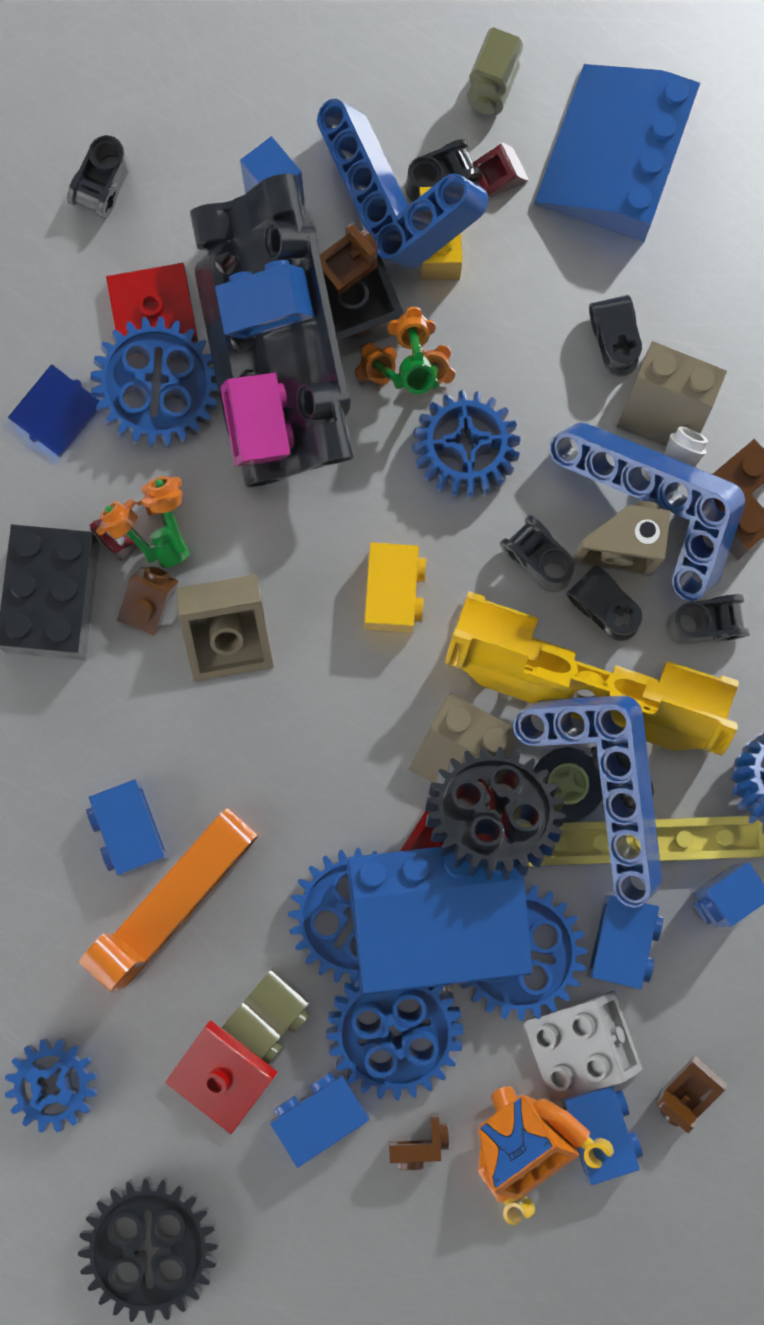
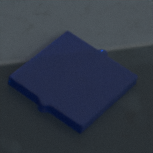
M51 364L11 412L8 419L28 433L32 442H40L61 458L96 415V405L100 400L92 397L91 393L82 387L80 380L76 379L73 381Z

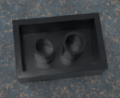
M378 254L377 268L339 296L325 280L340 355L359 349L365 343H375L392 336L388 333V323L392 320H398L404 314V311L382 258Z
M11 524L0 607V649L3 652L86 661L100 544L93 532Z

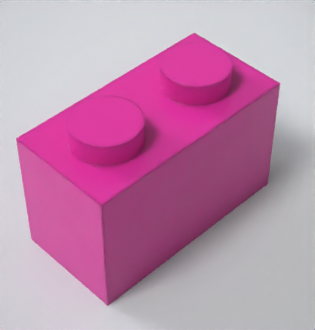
M276 373L227 379L221 386V393L235 467L280 461L291 454L290 448L294 446V436L291 425L285 424L282 408H286L287 405L286 391L282 383L278 384Z

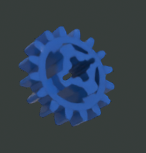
M48 1038L40 1040V1051H37L32 1045L26 1046L24 1052L27 1058L16 1057L11 1061L18 1069L17 1073H9L5 1076V1080L14 1083V1089L7 1091L5 1098H16L17 1104L10 1111L12 1114L23 1110L26 1115L22 1124L28 1126L34 1120H37L38 1132L42 1133L47 1130L50 1123H53L56 1132H61L65 1126L64 1119H67L73 1126L79 1123L80 1118L77 1111L90 1112L92 1106L86 1101V1098L95 1097L99 1090L89 1087L90 1081L99 1077L98 1072L87 1071L86 1067L92 1062V1057L80 1059L78 1057L81 1049L79 1044L74 1045L70 1050H66V1040L63 1038L57 1040L54 1048H51ZM46 1056L60 1057L53 1067L46 1068L41 1064L35 1063ZM74 1069L79 1078V1090L73 1086L71 1073ZM60 1072L56 1086L61 1090L55 1091L44 1098L48 1088L44 1078L48 1079ZM25 1080L31 1084L33 1097L30 1101L25 1091ZM58 1102L63 1106L69 1107L66 1111L51 1114L44 1112L52 1103Z

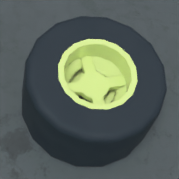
M564 747L552 750L537 762L533 768L535 773L546 769L549 771L545 784L557 783L559 785L554 797L564 799L563 807L559 811L565 814L564 823L580 821L596 810L603 796L600 776L595 769L591 755L581 749Z

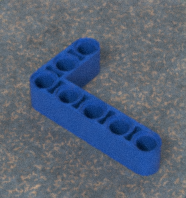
M336 98L326 101L320 107L317 115L318 128L365 229L371 234L378 245L379 250L376 252L379 257L405 269H414L485 213L488 207L487 192L481 186L459 174L447 175L408 206L364 113Z
M576 423L552 438L549 449L553 460L560 466L642 501L658 503L661 509L670 510L671 513L690 520L672 578L673 589L679 597L687 601L698 600L719 583L745 506L744 493L739 486L587 423ZM571 439L577 443L578 451L573 448ZM606 453L613 458L614 466L607 461ZM642 468L650 474L651 481L645 479L641 471ZM678 483L687 489L688 497L679 491ZM715 498L722 501L726 509L725 512L717 508L714 501ZM703 535L711 539L714 548L709 547L704 542ZM692 571L700 576L702 583L694 579Z
M623 695L542 700L533 703L517 714L514 720L513 729L515 735L522 743L531 746L596 743L615 895L621 903L628 907L635 908L644 905L659 889L662 883V872L641 706L635 699ZM612 709L618 710L624 715L626 720L625 727H620L613 722L611 717ZM572 712L581 715L585 723L584 729H579L572 723ZM532 714L542 719L544 731L534 727ZM617 751L623 752L629 757L631 768H624L618 763L616 759ZM621 793L628 794L634 799L636 809H630L623 804ZM626 835H632L640 842L641 850L630 847L626 841ZM631 876L640 878L644 882L646 890L636 888L632 884Z

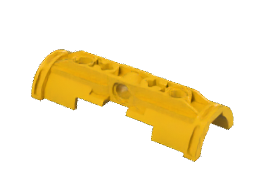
M468 591L444 664L464 670L482 687L530 703L542 700L588 698L577 692L582 689L589 690L595 694L590 697L629 696L635 699L641 706L646 742L673 751L702 749L720 756L727 751L737 731V723L727 719L738 689V680L723 675L718 678L667 660L660 679L617 665L614 666L611 673L575 661V651L533 638L538 617L487 601L485 596ZM612 709L611 717L613 722L620 727H625L626 720L624 715L618 710ZM571 713L572 718L584 721L578 713Z

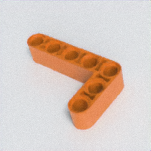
M226 808L115 933L102 934L82 955L78 963L110 992L125 989L244 855L259 835L229 808Z

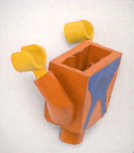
M510 1086L499 1088L492 1093L491 1101L497 1113L483 1122L478 1130L481 1141L478 1164L479 1175L497 1201L505 1203L503 1216L510 1225H517L522 1220L516 1207L521 1210L526 1219L534 1215V1202L525 1195L580 1156L576 1148L581 1147L585 1150L584 1160L591 1168H600L603 1165L594 1156L593 1148H600L609 1157L614 1153L613 1146L609 1141L602 1138L593 1141L589 1137L590 1131L568 1111L547 1099L536 1100L526 1095L517 1097L514 1088Z

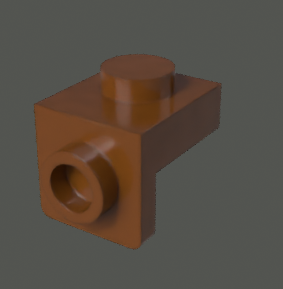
M353 222L345 227L346 236L320 254L324 279L338 296L377 268L376 251L379 248L376 241L367 230L364 229L360 232Z
M153 566L141 567L130 577L117 621L154 636L159 631L170 595L176 590L179 581L169 577L168 572L161 568Z
M694 1055L662 1088L657 1107L667 1122L675 1127L680 1126L686 1133H690L695 1128L698 1117L726 1090L727 1083Z
M438 1113L429 1114L431 1139L389 1141L390 1163H398L399 1170L424 1169V1162L441 1161V1150H449L448 1124H440Z

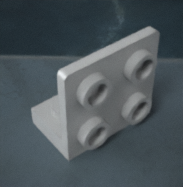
M615 990L600 994L584 1003L542 1015L540 1019L532 1018L524 1022V1027L549 1099L552 1102L624 1083L643 1071Z

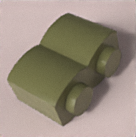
M494 27L488 30L469 75L471 86L467 93V98L476 111L486 115H497L502 112L520 69L519 58L523 51V43L520 37Z
M271 969L221 1028L269 1064L282 1048L277 1043L282 1034L287 1029L294 1034L309 1017L310 1014L304 1009L310 1001Z

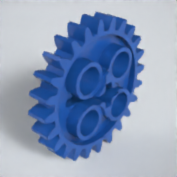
M143 317L141 329L139 330L129 321L126 323L127 335L124 336L117 330L112 331L115 345L102 342L101 350L107 357H94L93 363L102 369L91 372L90 380L101 384L91 389L92 397H103V400L96 405V411L104 412L109 410L110 413L105 420V425L109 426L118 422L120 426L117 436L119 437L123 436L128 430L133 432L132 444L134 445L138 443L141 436L147 437L149 448H153L156 438H161L164 446L169 448L171 436L173 435L181 443H185L186 429L195 435L199 434L200 427L196 420L209 423L211 416L204 408L216 409L218 401L209 396L218 394L219 391L217 383L211 382V380L216 379L214 368L208 367L212 363L211 354H202L207 341L204 339L194 344L192 342L194 329L191 328L184 335L180 334V322L177 320L171 329H166L163 317H159L156 327H151L147 318ZM159 348L162 350L159 379L162 384L158 394V413L156 417H151L152 383L150 381L154 370V351ZM133 353H139L146 357L148 365L142 369H135L128 364L126 359ZM171 358H181L188 365V369L183 373L172 372L167 366V361ZM130 392H136L143 396L145 404L140 408L133 409L125 404L123 397ZM170 396L179 397L183 400L185 409L178 413L170 412L166 409L164 400Z
M356 848L354 856H362L360 848ZM339 850L338 863L333 864L327 856H324L323 863L325 869L323 871L310 866L309 870L314 879L311 882L303 879L298 880V883L305 892L304 895H291V899L300 904V910L288 912V916L298 919L300 925L293 927L289 932L294 935L302 934L303 940L295 946V949L303 950L309 948L311 953L306 958L305 963L307 965L317 959L322 962L318 972L319 975L322 976L329 968L335 970L334 982L338 983L343 973H349L350 982L352 985H355L359 964L358 957L350 949V943L355 937L354 928L341 949H335L334 943L349 921V918L344 913L348 908L351 909L350 899L342 898L337 892L339 881L347 876L348 864L343 850ZM323 912H332L339 919V927L332 935L324 936L315 927L316 918Z
M533 885L526 895L530 951L555 958L554 964L531 959L532 966H539L545 973L543 986L539 989L531 990L525 985L523 976L461 983L460 987L462 989L471 986L475 987L476 990L471 997L473 1003L483 997L487 999L485 1012L489 1013L496 1005H499L502 1019L507 1018L511 1009H515L518 1021L524 1020L526 1009H530L534 1017L540 1019V1006L545 1004L549 1010L555 1012L557 1011L554 1002L556 996L565 1001L570 1000L568 993L564 989L566 985L580 986V983L572 974L573 971H586L584 965L576 962V956L588 953V949L577 947L575 941L585 936V932H572L571 926L578 920V917L576 915L565 918L562 915L567 907L566 902H562L556 907L552 906L553 892L550 891L542 899H539L538 888ZM542 924L551 927L555 934L554 943L547 949L538 947L533 939L535 929Z
M358 972V986L355 987L345 982L344 992L347 998L335 996L334 1006L339 1011L328 1012V1022L335 1025L326 1029V1039L335 1041L329 1045V1055H341L336 1061L337 1071L350 1068L347 1073V1082L351 1084L359 1078L362 1079V1093H366L372 1085L376 1086L378 1099H382L387 1089H392L395 1100L400 1099L401 1090L406 1088L413 1098L417 1097L416 1085L422 1084L429 1091L433 1090L431 1081L433 1075L441 1080L446 1079V1073L442 1065L453 1067L456 1065L455 1056L450 1051H462L461 1040L455 1036L464 1034L463 1024L454 1022L461 1017L460 1007H449L455 1001L454 994L451 991L440 995L444 986L363 995L360 972ZM405 999H414L420 1003L417 1010L413 1012H404L398 1008L400 1002ZM365 1011H372L378 1014L380 1018L373 1024H364L357 1017ZM424 1019L431 1020L430 1024H424L421 1022ZM396 1026L401 1035L393 1036V1033L389 1031V1027ZM361 1038L369 1039L366 1043L359 1042ZM418 1038H425L432 1042V1045L424 1051L414 1050L410 1046ZM378 1050L387 1051L392 1056L383 1063L375 1062L370 1058L372 1053Z

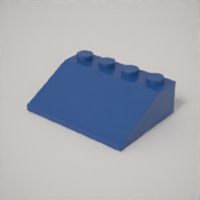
M584 64L534 205L645 242L700 82L664 70Z
M442 847L349 857L346 874L362 994L370 995L531 975L532 963L524 876L515 867L512 868L509 880H505L501 870H495L492 879L487 880L485 868L481 867L471 876L469 875L470 863L465 861L461 866L455 868L456 854L453 852L442 857L440 854Z

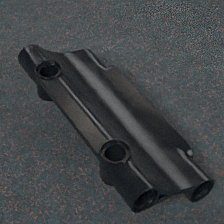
M274 175L262 180L246 194L231 201L205 204L193 208L190 211L196 246L200 250H207L208 253L197 262L195 278L228 436L229 432L221 393V386L227 379L276 373L278 384L282 383L286 391L287 405L286 408L282 409L285 424H290L293 431L294 446L290 448L291 454L280 461L241 466L245 487L272 484L303 472L352 460L354 456L345 417L350 410V393L346 386L320 260L317 232L312 222L305 221L296 175ZM278 260H288L289 264L306 270L315 314L314 318L245 339L224 334L215 286L229 282V276L235 273L253 272L255 274L264 271V265ZM215 262L220 265L223 273L218 270ZM231 340L237 344L239 352L235 350Z

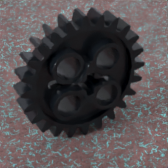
M481 747L479 758L476 759L468 750L464 751L462 764L456 759L451 758L448 771L439 769L436 778L438 783L431 782L428 793L431 797L427 798L425 810L430 812L427 815L426 827L435 828L432 831L431 841H444L440 852L442 857L453 852L456 854L455 868L461 866L465 861L470 863L469 875L471 876L478 871L479 867L485 868L487 880L492 879L495 870H501L505 880H509L512 868L514 867L522 876H525L529 868V862L537 868L541 867L544 859L543 855L551 857L555 848L553 842L559 843L563 832L559 827L563 826L565 814L559 812L563 807L564 799L554 797L558 784H545L549 772L547 769L538 773L533 771L535 759L532 758L524 765L519 763V751H516L510 759L504 757L502 747L498 748L495 757H490L485 747ZM478 782L483 783V785H484V787H485V789H486V792H485L484 788H483V787L480 785V783H478ZM506 784L513 789V791H503L499 789L496 785ZM458 799H470L475 805H463ZM524 819L530 822L532 827H522L515 820ZM504 833H505L506 837L509 839V841L512 842V844H510V843H508V842L506 841V839H505V837H504ZM487 834L494 839V841L483 842L480 839H478L476 835Z
M146 1176L143 1180L142 1188L138 1189L135 1182L130 1179L126 1182L125 1195L117 1187L110 1190L112 1204L102 1198L98 1200L96 1205L102 1215L90 1213L86 1217V1221L94 1229L83 1230L79 1236L84 1241L90 1243V1246L78 1251L79 1257L90 1259V1263L84 1266L80 1273L81 1275L94 1274L95 1279L87 1289L88 1291H93L101 1288L104 1291L98 1302L99 1305L105 1304L110 1299L115 1301L113 1315H118L126 1307L129 1308L130 1322L135 1320L139 1311H144L147 1322L152 1323L156 1310H160L165 1320H169L172 1315L173 1304L180 1311H186L188 1307L186 1295L198 1301L201 1292L196 1283L209 1285L212 1278L203 1268H215L218 1260L207 1255V1252L214 1251L219 1247L218 1241L207 1239V1235L216 1229V1224H203L202 1219L209 1212V1208L206 1207L197 1211L193 1208L198 1198L196 1193L186 1200L181 1197L184 1184L181 1183L171 1192L168 1191L167 1178L164 1177L161 1180L158 1188H153L150 1176ZM145 1210H150L152 1213L150 1229L151 1246L159 1248L151 1259L154 1281L152 1288L146 1286L147 1253L143 1250L139 1251V1247L143 1245L147 1238L144 1218ZM165 1215L174 1216L180 1222V1233L175 1236L165 1235L159 1228V1219ZM127 1217L136 1223L137 1235L135 1237L124 1238L118 1233L116 1224L119 1218ZM165 1260L176 1261L181 1267L182 1276L176 1280L166 1279L160 1271L161 1262ZM122 1262L134 1264L138 1269V1280L131 1283L123 1281L118 1275V1264Z

